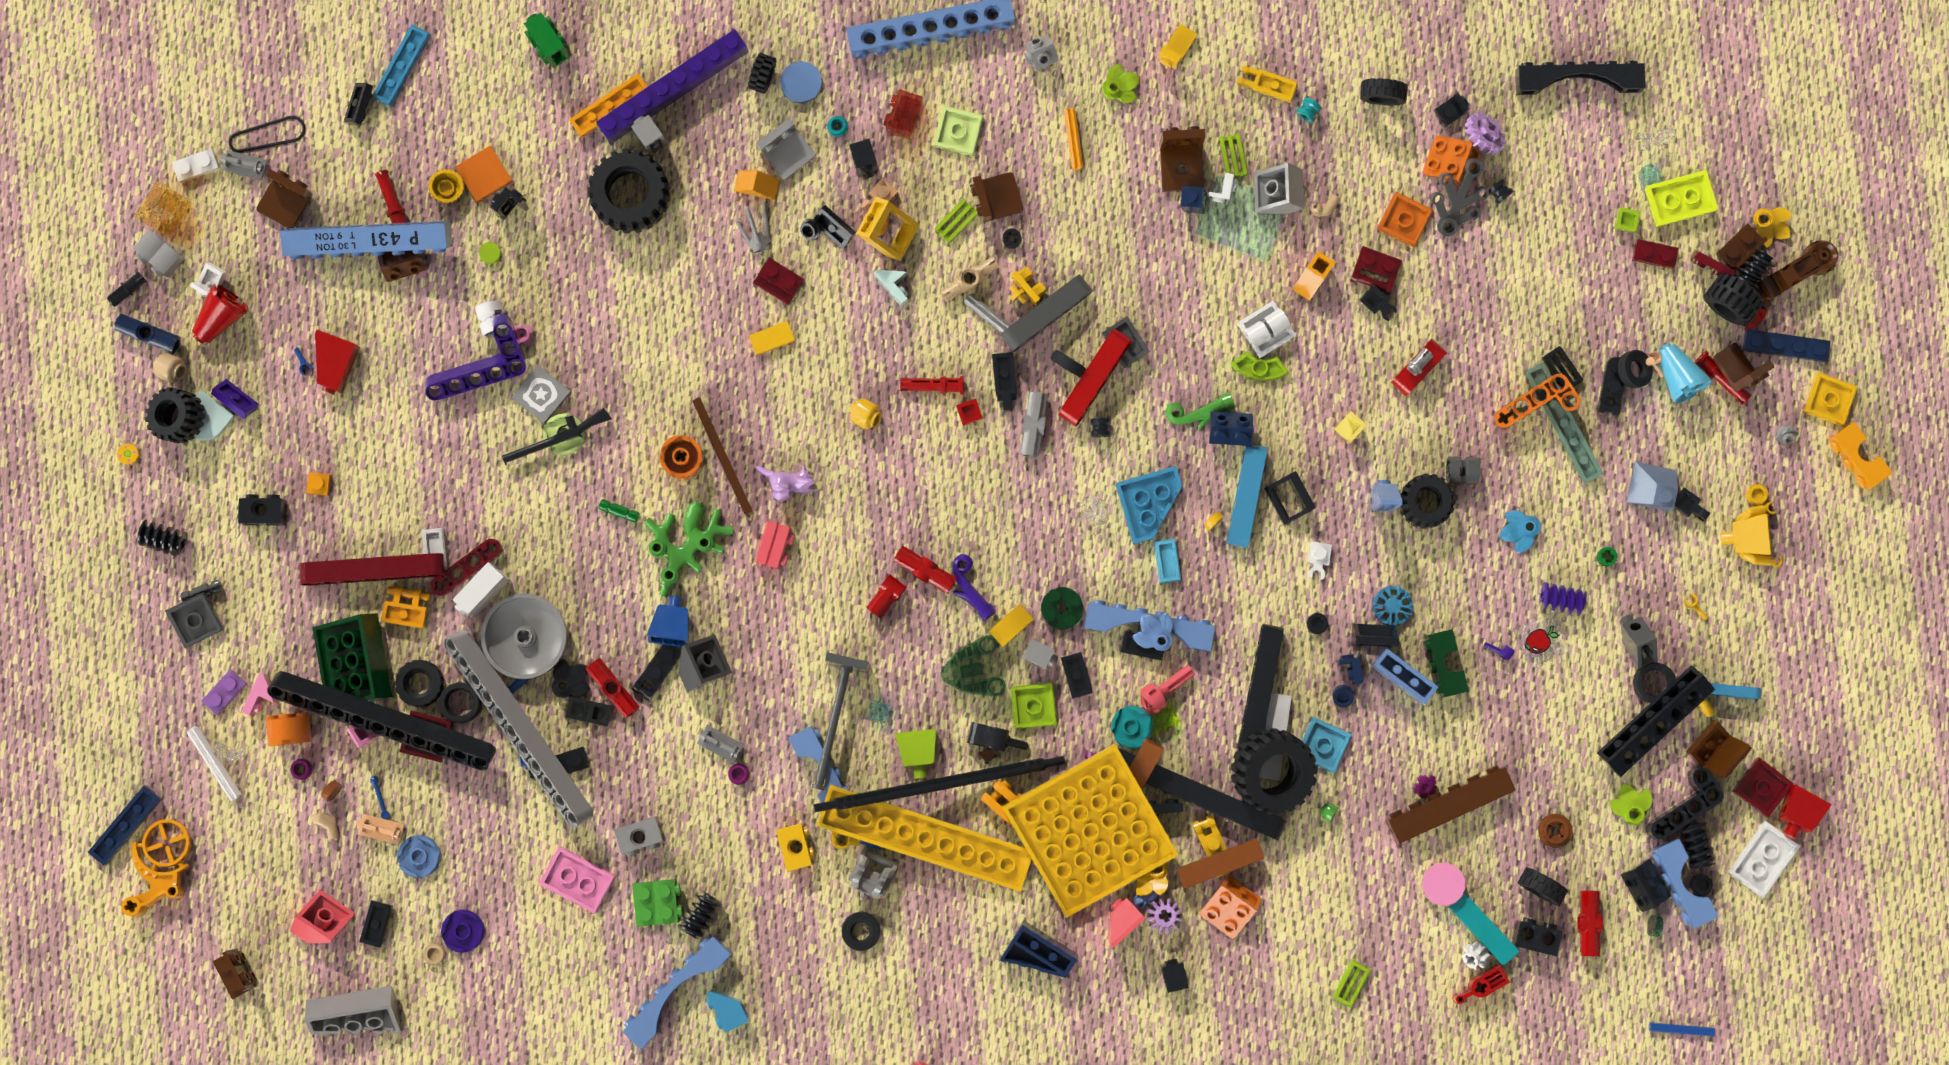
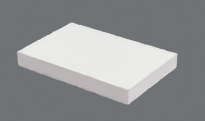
M1764 820L1727 873L1760 897L1765 898L1801 846Z

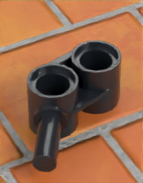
M971 722L967 739L969 744L986 746L987 748L1005 752L1008 746L1027 750L1028 742L1010 738L1009 730Z

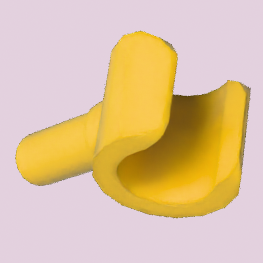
M1690 594V597L1694 600L1693 604L1688 603L1684 599V605L1687 608H1693L1704 621L1708 619L1707 615L1697 604L1698 598L1695 594Z

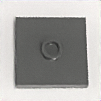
M202 592L165 610L184 648L224 630L206 592Z

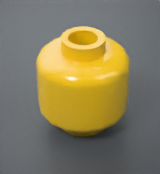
M865 398L853 402L849 409L851 421L864 429L876 427L882 417L880 407Z

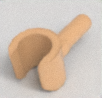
M1658 351L1649 353L1650 358L1646 359V365H1653L1661 378L1664 377L1659 364L1662 361L1661 354Z

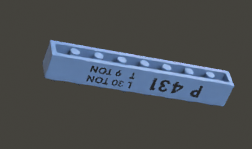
M450 221L286 228L280 231L282 255L290 256V259H302L303 255H310L311 258L324 257L323 254H331V257L335 258L343 257L344 253H351L352 257L364 256V252H372V256L385 255V251H392L393 255L405 254L407 250H413V254L426 253V250L433 249V253L446 252L447 248L453 246Z

